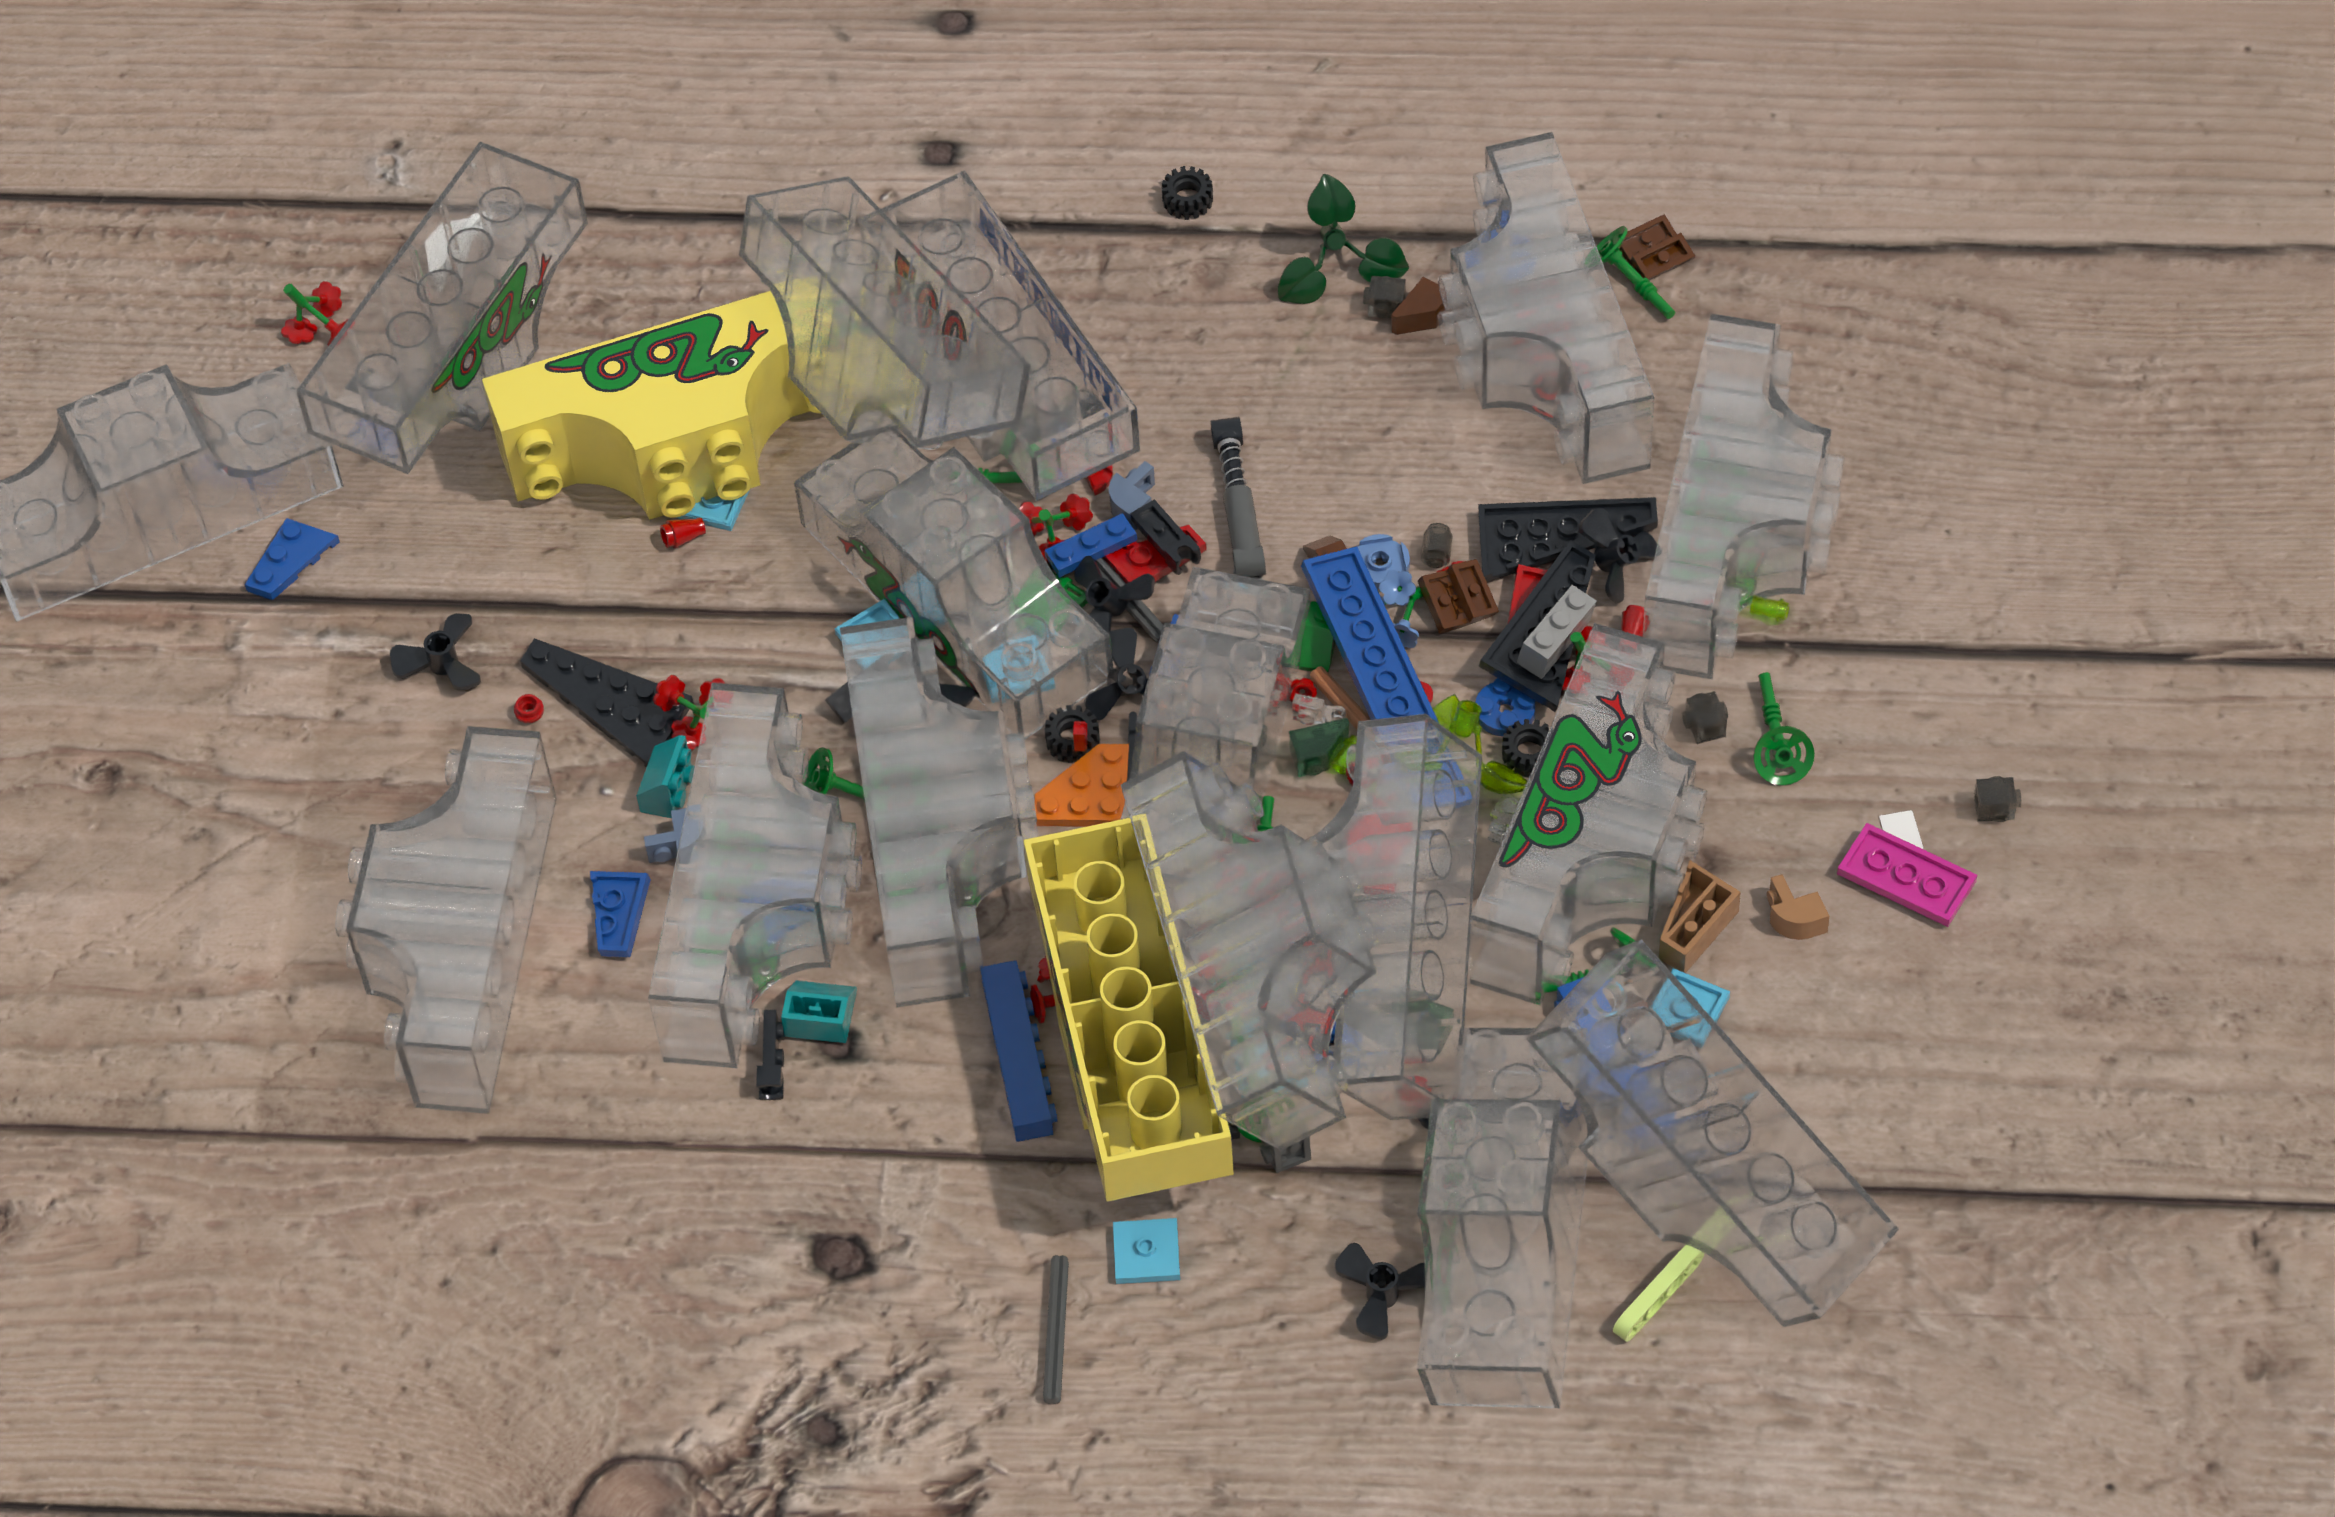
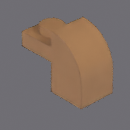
M1783 874L1771 877L1770 890L1767 891V899L1771 906L1770 924L1779 934L1790 939L1803 940L1828 933L1830 916L1818 891L1794 899Z

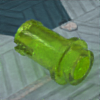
M1754 595L1750 605V614L1775 618L1776 622L1786 621L1790 603L1785 602L1782 598L1777 601Z
M1355 735L1345 738L1343 741L1344 746L1330 762L1332 768L1342 775L1346 774V768L1350 766L1351 761L1356 760L1358 756H1363L1365 753V742Z

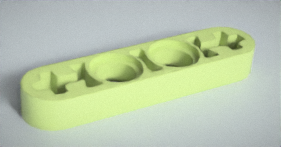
M1692 1242L1687 1243L1623 1312L1614 1325L1613 1333L1626 1342L1630 1341L1695 1271L1704 1257V1251Z

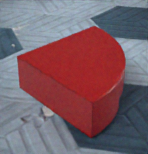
M1111 459L1083 468L1085 478L1094 496L1107 489L1113 477Z
M1074 721L1073 740L1075 751H1085L1087 749L1088 725L1086 721Z

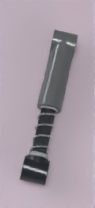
M1240 417L1211 420L1213 447L1218 449L1220 453L1219 459L1223 463L1221 470L1225 474L1223 481L1226 487L1223 492V500L1232 544L1236 579L1266 575L1264 551L1260 543L1251 488L1246 486L1247 480L1243 478L1245 469L1241 466L1243 459L1239 455L1241 452L1240 447L1243 445Z

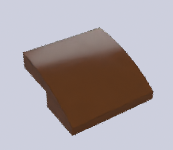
M1665 214L1628 231L1619 249L1627 262L1643 278H1648L1649 280L1695 258V254L1682 233L1677 234Z
M1477 559L1453 564L1445 571L1421 576L1417 581L1439 634L1482 621L1499 612Z

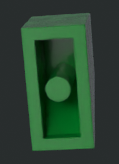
M1311 601L1304 628L1299 670L1311 672L1321 666L1329 673L1336 643L1318 603Z

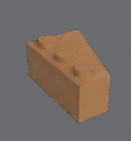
M1690 860L1683 882L1679 887L1676 901L1670 911L1660 938L1659 959L1672 968L1686 973L1737 915L1741 892Z

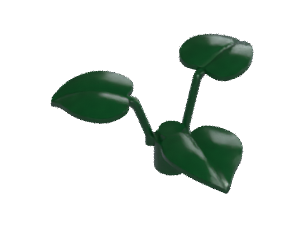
M1328 174L1321 176L1307 203L1309 217L1316 224L1322 226L1320 237L1323 243L1320 245L1321 250L1318 262L1314 266L1312 260L1304 256L1294 259L1286 266L1278 283L1277 293L1281 301L1307 304L1318 300L1323 295L1326 288V277L1318 270L1323 265L1327 249L1336 251L1343 246L1348 247L1358 257L1363 259L1358 267L1359 274L1363 279L1372 284L1394 282L1401 278L1409 269V264L1401 247L1392 239L1380 237L1372 240L1366 246L1365 253H1362L1346 239L1341 226L1337 222H1348L1352 219L1356 207L1355 200L1351 192L1341 181Z

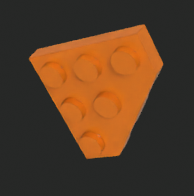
M1129 744L1096 745L1035 794L1034 826L1087 827L1126 819Z

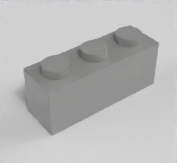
M1571 585L1523 642L1517 663L1542 679L1572 643L1570 640L1571 634L1581 632L1589 623L1597 600Z

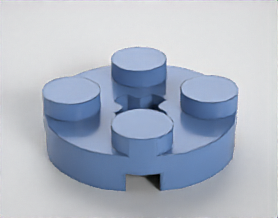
M1384 534L1365 537L1359 542L1358 546L1377 589H1379L1380 583L1386 579V575L1390 570H1396L1400 573L1401 571L1408 572L1410 568V556L1407 547L1401 541L1400 545L1398 542L1393 541V537ZM1377 558H1382L1383 562H1387L1382 566L1374 564Z

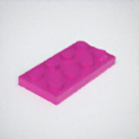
M1869 823L1865 824L1837 869V875L1946 927H1949L1977 882L1976 874Z

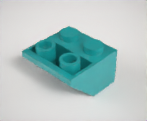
M678 735L654 746L636 795L640 812L672 818V810L683 808L686 800V786L688 783H692L695 775V766L691 764L692 752L691 749H688L686 736Z
M795 980L786 992L781 1015L785 1037L846 1043L857 987Z

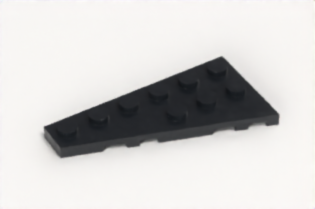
M1656 497L1478 504L1481 565L1486 582L1516 573L1518 564L1536 567L1555 561L1570 540L1587 550L1596 548L1598 545L1579 533L1578 526L1590 511L1597 508L1606 510L1617 537L1622 535L1634 536L1643 531L1647 532L1658 527Z
M1571 540L1479 663L1480 668L1556 712L1573 643L1570 644L1542 679L1519 665L1517 660L1523 642L1571 585L1584 593L1587 591L1596 555Z
M535 638L520 660L524 670L544 686L550 687L558 693L565 703H570L578 709L580 715L610 739H615L624 746L625 751L631 756H636L644 762L646 768L654 746L672 739L673 731L671 726L676 720L682 721L690 710L680 704L673 706L669 711L665 712L653 702V698L657 693L656 687L658 683ZM682 693L686 700L694 703L691 695Z

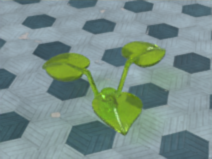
M1455 694L1442 700L1433 708L1442 730L1447 731L1436 750L1431 751L1421 743L1408 741L1397 745L1392 754L1393 760L1405 770L1418 775H1433L1443 769L1444 763L1437 756L1441 754L1453 732L1460 737H1469L1474 733L1477 767L1481 770L1477 773V781L1484 788L1498 794H1513L1525 791L1531 786L1525 778L1504 764L1494 761L1488 762L1486 765L1483 763L1480 737L1482 727L1479 723L1482 709L1480 705L1473 701H1459Z

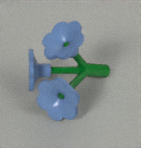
M1390 570L1386 575V579L1380 583L1379 589L1384 594L1383 597H1380L1384 605L1398 604L1404 606L1407 604L1403 619L1399 620L1396 624L1393 623L1403 646L1414 648L1417 644L1419 633L1415 629L1410 628L1409 618L1415 601L1424 596L1420 587H1416L1412 582V575L1409 572L1401 571L1399 573L1396 570Z

